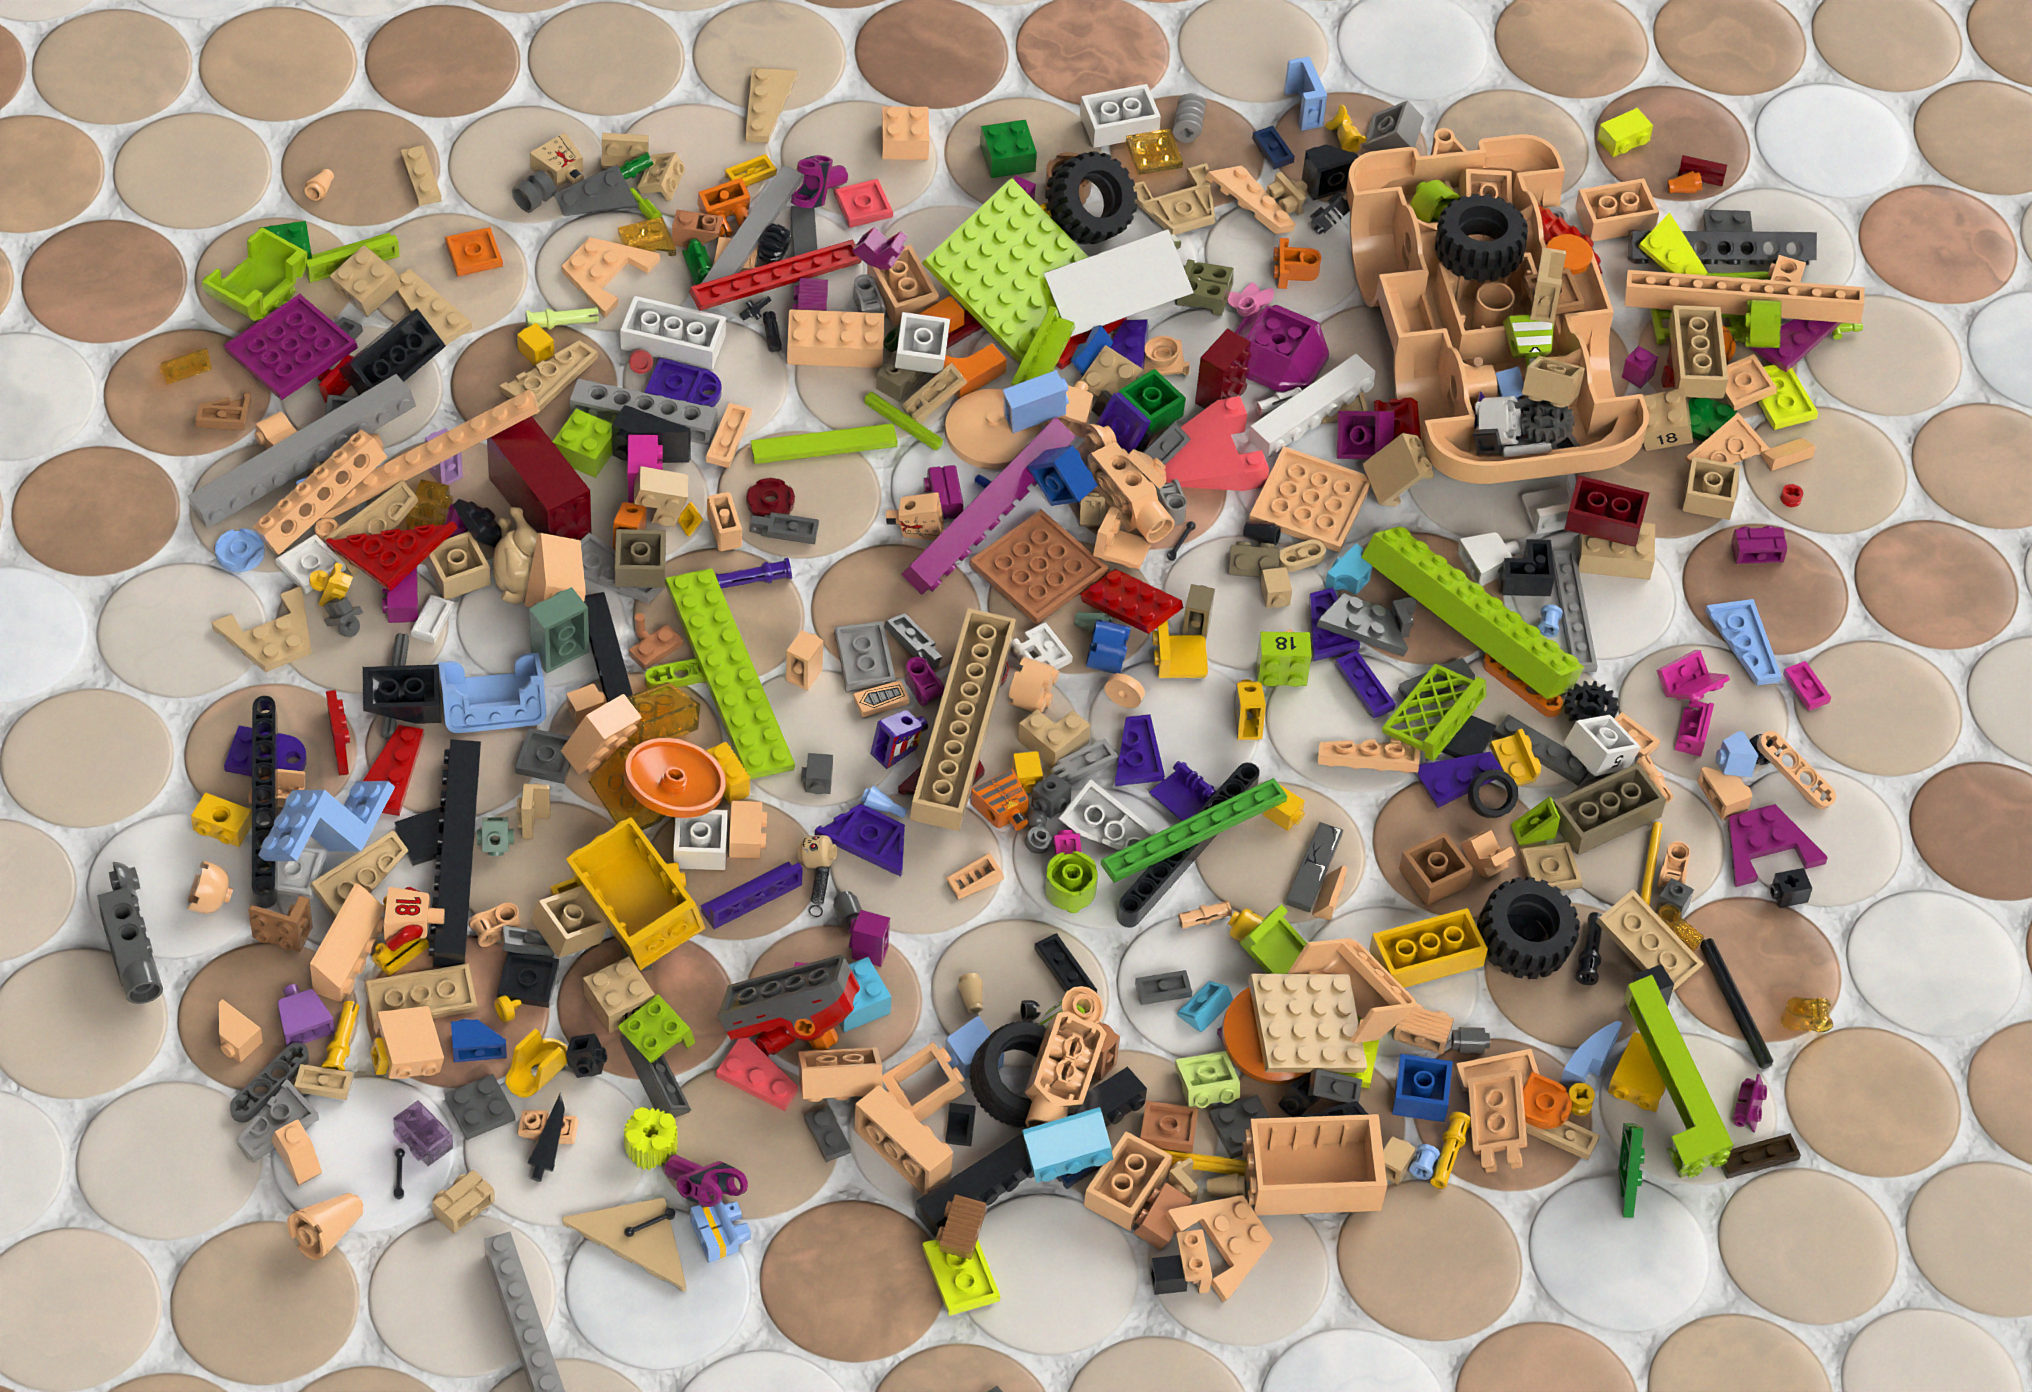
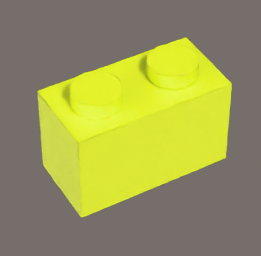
M1635 108L1601 123L1597 140L1612 157H1615L1621 153H1627L1630 149L1639 145H1645L1650 141L1653 125L1638 108Z

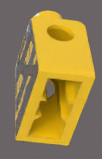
M1243 679L1236 684L1234 713L1237 740H1259L1263 738L1266 703L1262 683ZM1247 711L1251 712L1254 716L1250 720H1246L1248 719Z

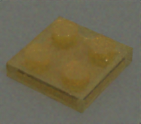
M1170 128L1126 136V144L1138 175L1183 168V160Z

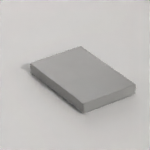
M883 621L834 627L846 691L871 689L896 681Z

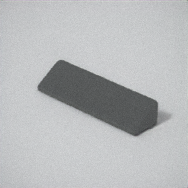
M623 1035L621 1043L655 1111L659 1109V1112L665 1111V1114H672L674 1118L689 1113L691 1108L664 1055L662 1054L654 1062L649 1063Z

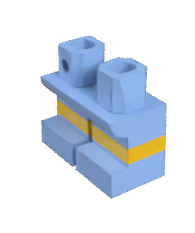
M721 1201L718 1205L702 1208L701 1205L690 1208V1222L700 1241L708 1263L739 1252V1244L751 1239V1231L746 1222L736 1226L732 1224V1221L742 1218L741 1209L737 1201L723 1204Z

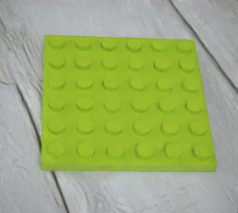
M1011 178L937 247L922 264L1006 351L1021 364L1049 307L1057 308L1044 273L1089 257Z

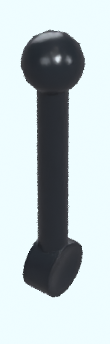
M1193 521L1187 523V529L1173 550L1167 552L1168 560L1173 561L1176 559L1177 551L1190 531L1196 528V524Z
M397 1148L394 1153L397 1157V1182L393 1193L396 1199H402L404 1197V1190L402 1189V1158L405 1156V1151L402 1148Z
M668 1208L664 1214L635 1227H626L624 1234L627 1237H632L635 1232L664 1219L673 1220L676 1212L674 1209Z

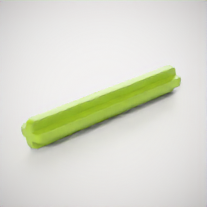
M869 392L865 396L864 403L933 450L937 451L942 447L943 438L873 392Z

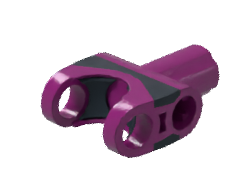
M814 155L800 160L796 170L804 174V180L801 187L792 194L790 202L803 208H816L825 205L827 190L847 183L848 173L846 168L842 165L832 166L833 159L823 155Z
M673 1155L665 1166L667 1177L677 1181L676 1185L679 1194L692 1202L706 1207L718 1205L722 1201V1194L739 1196L744 1194L748 1188V1181L744 1173L721 1161H716L703 1167L681 1156ZM734 1178L738 1179L740 1190L735 1186ZM714 1194V1201L709 1196Z

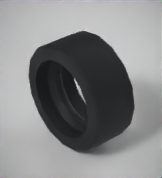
M1499 769L1487 770L1478 774L1471 781L1468 788V801L1472 809L1478 815L1485 818H1498L1510 813L1518 800V787L1515 780L1508 773ZM1489 779L1501 781L1507 790L1506 802L1497 809L1486 807L1479 798L1480 786Z

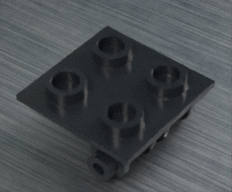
M1340 191L1336 192L1327 200L1330 204L1325 209L1321 206L1309 216L1312 221L1308 224L1311 225L1314 222L1317 225L1314 227V230L1319 235L1321 233L1325 234L1333 226L1324 215H1327L1334 224L1337 223L1328 213L1330 210L1340 220L1342 217L1334 207L1342 216H1345L1350 211L1347 199L1343 198L1347 191L1342 194Z

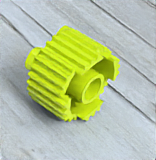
M640 1107L634 1111V1116L631 1115L630 1119H627L624 1129V1149L626 1154H628V1158H632V1162L637 1164V1168L641 1166L642 1170L647 1168L650 1171L656 1165L662 1166V1163L666 1164L670 1157L677 1154L678 1131L672 1114H665V1111L659 1112V1109L655 1111L654 1108L648 1110V1108Z

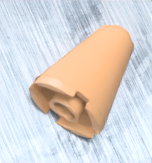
M345 1193L296 1210L287 1218L289 1235L292 1239L296 1237L301 1244L297 1247L300 1252L314 1261L319 1260L331 1251L363 1215V1202L357 1195Z

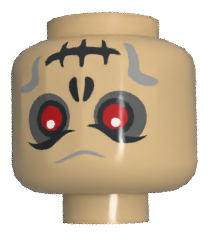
M809 835L798 845V859L806 868L816 869L818 867L823 869L826 866L829 867L832 861L837 858V846L832 843L828 836Z

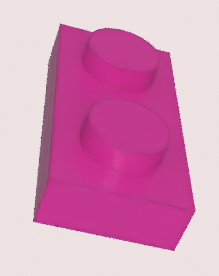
M1806 661L1784 669V677L1808 711L1830 703V694Z

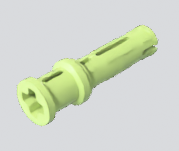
M550 308L542 312L526 310V327L528 328L537 323L541 328L552 330L556 325L599 322V316L589 315L599 314L598 308L555 312Z

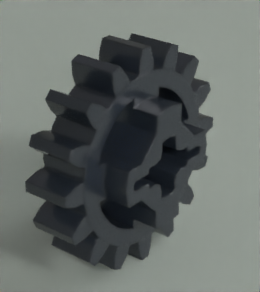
M1583 681L1582 686L1576 683L1573 689L1568 690L1564 700V713L1570 714L1569 721L1611 715L1615 718L1619 708L1617 705L1618 698L1613 697V690H1605V684L1598 687L1597 681H1593L1592 685H1589L1587 681Z

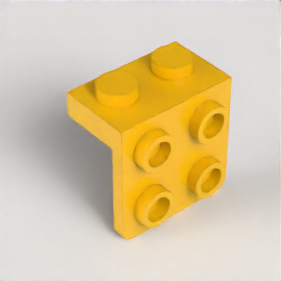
M1168 620L1157 627V630L1152 631V645H1156L1153 661L1154 665H1158L1159 678L1207 677L1208 663L1206 639L1204 636L1169 635Z

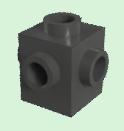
M1052 773L1033 787L1031 806L1034 809L1041 810L1051 819L1057 813L1063 812L1067 805L1071 803L1072 786Z

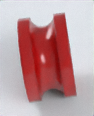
M1788 484L1783 487L1780 500L1787 507H1797L1801 504L1804 492L1798 485Z

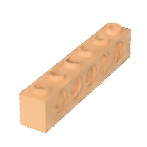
M361 429L352 435L350 440L340 449L336 450L321 466H318L310 476L299 483L290 494L281 499L271 511L262 516L253 526V529L269 549L280 555L387 458L386 454L374 437Z

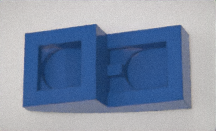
M1101 325L1093 327L1086 343L1078 345L1071 359V362L1082 376L1106 345L1110 348L1113 344L1112 339Z

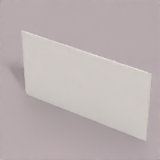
M1168 229L1044 273L1061 318L1075 323V329L1071 337L1092 330L1095 326H1103L1194 293Z

